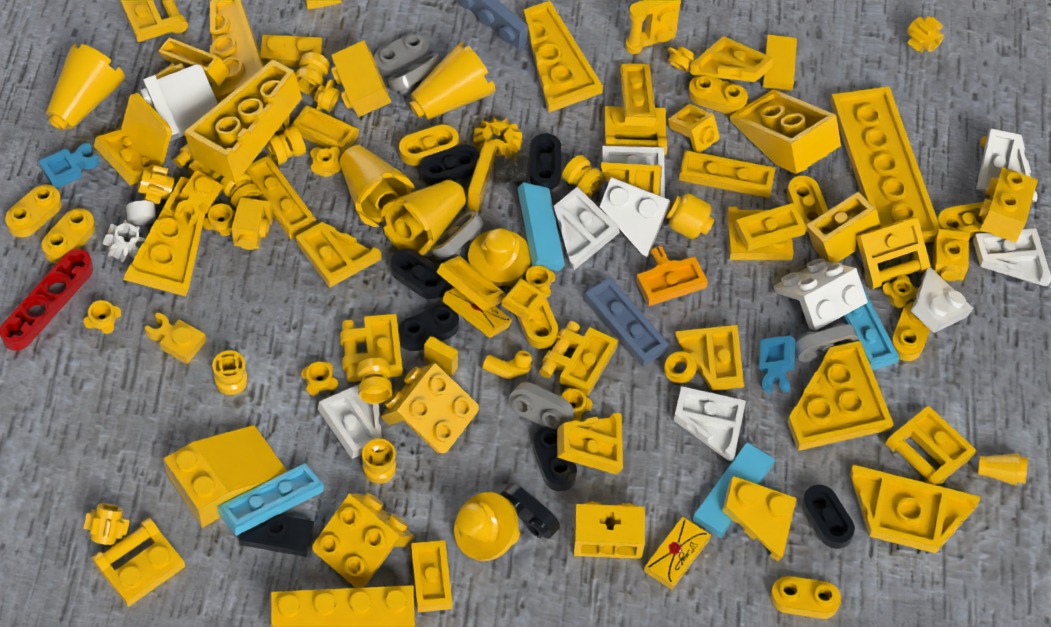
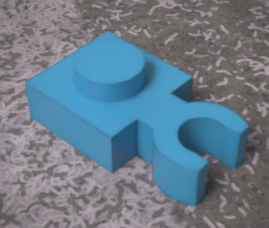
M90 143L80 145L73 154L66 148L39 160L42 172L49 183L57 189L82 178L81 169H94L100 163L97 154L85 157L93 153Z
M791 335L766 338L760 341L759 369L766 374L762 381V387L768 394H772V387L777 381H780L779 387L784 393L790 389V381L785 374L786 371L795 370L796 340Z

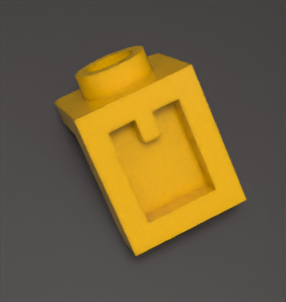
M688 104L668 118L670 129L690 138L694 152L701 153L720 138L714 114L692 104Z

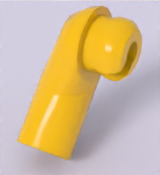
M518 351L514 359L504 361L488 355L482 368L504 379H513L530 371L532 356L527 351Z

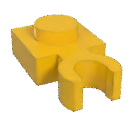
M196 170L181 191L179 198L183 201L178 203L174 217L178 218L181 212L190 213L192 217L188 225L192 227L199 218L200 210L207 214L224 185Z
M161 313L155 314L156 323L162 325L160 328L153 329L148 325L145 326V332L149 339L160 341L161 350L186 364L191 361L207 341L206 334L180 319L173 326L169 324L168 318Z

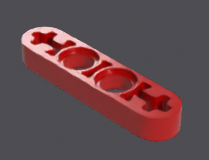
M74 249L66 253L2 323L0 335L7 349L12 351L25 349L93 273V264L90 255L86 251ZM83 262L84 266L82 268L80 266L72 268V264L79 265ZM55 283L66 285L65 290L58 294L51 293L49 288ZM41 305L46 308L45 312L40 316L33 317L28 314L29 309L33 306ZM21 330L22 335L20 337L18 335L10 337L11 332L18 333Z

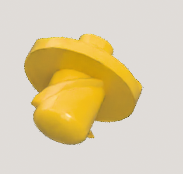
M498 228L486 231L473 240L468 251V263L496 286L513 287L520 278L525 276L531 266V256L528 243L524 238L515 232Z
M493 492L480 493L467 500L459 510L454 524V536L459 549L468 557L479 562L497 559L507 552L520 537L518 515L513 504L505 497Z

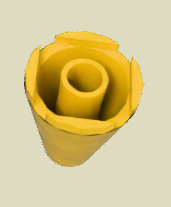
M462 41L446 55L410 94L412 101L409 103V106L418 118L423 116L426 120L488 97L496 91V87L493 81L487 83L485 75L489 73L470 46L464 48V42Z
M73 43L46 110V114L49 117L48 122L58 130L64 131L65 128L72 130L122 84L125 74L120 67L115 71L109 66L112 60L106 55L85 44H81L77 48V44Z
M361 145L352 146L341 155L340 166L358 217L367 225L379 227L378 223L386 221L385 216L381 218L383 206L392 199L412 193L414 185L405 174Z
M446 180L390 200L383 206L381 211V218L385 216L387 224L383 227L386 236L398 250L412 249L420 255L426 254L465 205L464 189L460 184L452 180Z

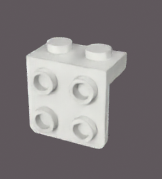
M193 65L160 79H157L155 75L143 79L144 89L140 90L141 96L170 125L172 129L170 141L185 136L184 131L218 105L205 72L200 65Z
M823 258L809 262L807 268L800 272H793L783 276L781 282L774 285L776 294L800 301L808 327L815 331L868 303L857 269L842 265V263L828 262Z

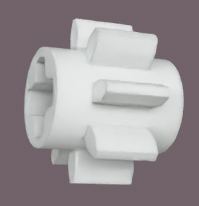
M126 220L118 226L111 224L108 234L105 235L102 242L103 245L109 246L108 256L120 259L122 263L130 256L135 258L139 248L145 241V238L139 237L138 231L140 227L128 224Z

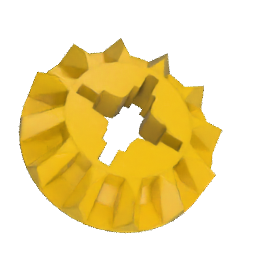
M493 117L489 122L482 120L480 127L475 128L473 142L479 153H481L482 146L485 143L496 145L495 160H505L511 158L520 150L522 133L518 130L517 124L509 123L507 117L503 121L496 120ZM495 133L497 136L503 134V140L501 141L498 138L492 140L493 134Z

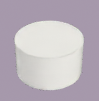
M141 200L126 205L127 222L129 224L140 226L156 221L155 204L153 202Z

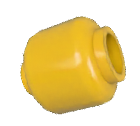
M689 193L684 194L682 197L676 196L666 214V218L669 219V227L692 240L696 239L700 233L707 235L715 220L710 217L712 212L711 205Z

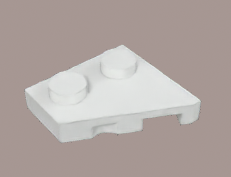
M992 128L989 129L976 190L986 192L991 177L997 178L1002 167L1030 176L1031 170L1024 154L1025 147L1022 135ZM1036 191L1034 193L1032 202L1037 201Z
M611 178L599 207L619 226V229L640 253L649 257L671 201Z

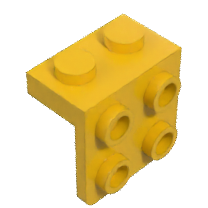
M134 93L129 97L121 129L96 137L94 147L131 186L139 182L143 169L150 171L153 165L163 167L172 129L139 93Z
M436 363L422 368L415 367L404 378L406 384L401 391L397 390L394 392L392 397L385 402L387 408L380 417L389 426L404 421L438 454L446 453L477 414L479 406Z
M349 493L312 545L314 553L355 588L366 587L394 547H408L415 537L407 530L409 525L402 518L395 514L390 516L382 509L383 503L370 493H366V495Z

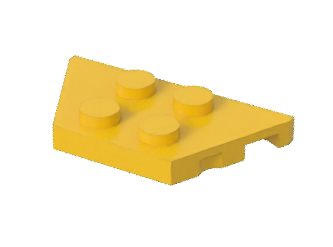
M852 465L850 471V478L869 537L935 554L977 508L980 502V496L857 465Z

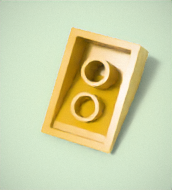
M775 89L730 115V121L775 165L795 174L806 170L807 167L827 157L831 152L841 147L837 116Z
M255 425L194 441L163 458L168 479L202 528L221 518L218 515L217 506L288 472Z

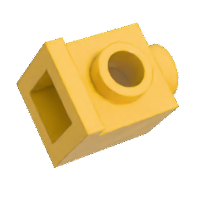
M240 197L232 225L234 246L246 250H259L262 238H267L269 226L273 222L272 204L270 201Z
M938 229L932 245V269L943 280H964L969 264L970 232Z

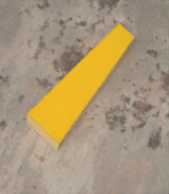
M170 37L158 50L163 59L171 63L174 62L175 65L182 62L185 69L193 65H200L208 81L217 86H220L230 73L218 56Z

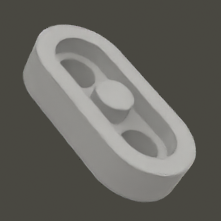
M408 34L379 49L375 53L374 59L381 76L389 78L419 59L428 56L429 43L420 34Z
M439 53L425 56L390 76L387 81L392 92L399 91L400 94H405L414 90L417 87L415 83L423 78L425 79L442 61Z
M472 210L464 213L443 232L430 249L437 260L445 259V261H448L458 256L461 252L460 248L467 241L476 238L481 233V227L484 222L477 211Z
M837 323L823 331L816 333L809 331L800 335L795 343V353L799 361L809 362L823 358L830 347L856 342L859 338L852 325Z
M520 383L510 394L509 400L513 410L541 426L557 429L563 423L573 421L574 409L566 399L533 383Z

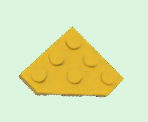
M861 341L830 347L818 370L805 388L798 404L792 410L787 423L798 451L892 430L893 420Z

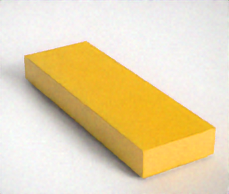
M620 64L619 75L625 126H655L656 112L650 64Z
M685 150L679 181L770 198L776 168Z
M269 155L251 163L246 170L251 177V183L256 184L262 191L263 201L271 202L273 217L290 240L317 225V219Z

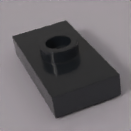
M276 515L241 533L239 545L307 557L315 527L314 521Z

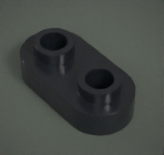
M542 133L535 136L530 145V182L533 185L547 187L549 190H552L558 186L561 178V142L552 134Z
M461 144L429 154L421 161V178L425 183L434 185L446 180L455 181L474 174L480 153L474 146Z
M401 249L392 255L390 260L391 274L406 287L425 299H437L446 292L447 281L437 273L439 268L437 265L412 249ZM409 267L411 270L404 271L402 268ZM428 284L436 285L435 287H427Z
M438 305L403 320L398 326L401 347L408 351H420L424 349V344L430 336L440 341L451 338L459 329V315L447 305ZM446 317L448 319L445 321H441L438 318ZM411 329L419 330L417 333L409 332Z
M548 427L540 429L534 436L533 451L543 480L552 490H568L576 481V464L557 458V429H550ZM553 439L555 443L547 444L545 440ZM558 467H562L566 471L563 473H558L555 471V469Z
M510 483L500 493L501 496L513 504L518 517L526 523L528 530L537 538L544 537L550 539L560 529V523L556 516L519 485Z
M825 485L809 487L802 500V509L821 541L830 548L841 549L850 544L855 532V526L849 514L831 488ZM820 503L824 508L818 509L813 504ZM836 530L841 536H834L830 531Z

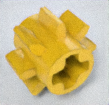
M920 16L916 18L907 29V34L911 37L907 44L917 52L923 53L925 49L928 52H932L940 45L944 38V35L939 31L943 25L934 17L927 16L924 19Z
M153 165L150 171L142 170L137 192L144 194L143 200L151 201L155 205L160 204L161 199L168 200L174 184V178L167 176L168 168Z
M100 503L97 505L96 510L92 509L91 512H87L83 529L90 530V539L92 541L113 545L116 544L117 538L122 539V535H127L130 519L123 518V509L121 507Z

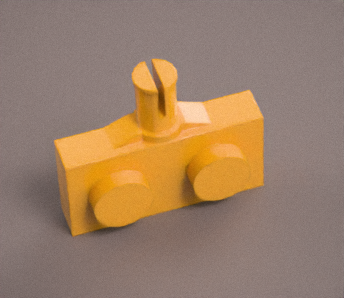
M662 246L651 250V255L657 266L636 276V283L648 307L705 289L708 284V280L695 256L681 261H669Z

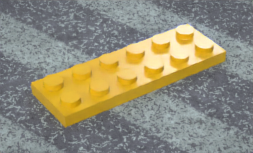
M890 86L832 94L830 104L834 114L837 116L838 127L861 195L876 208L881 227L910 217H918L924 242H934L937 231L941 228Z

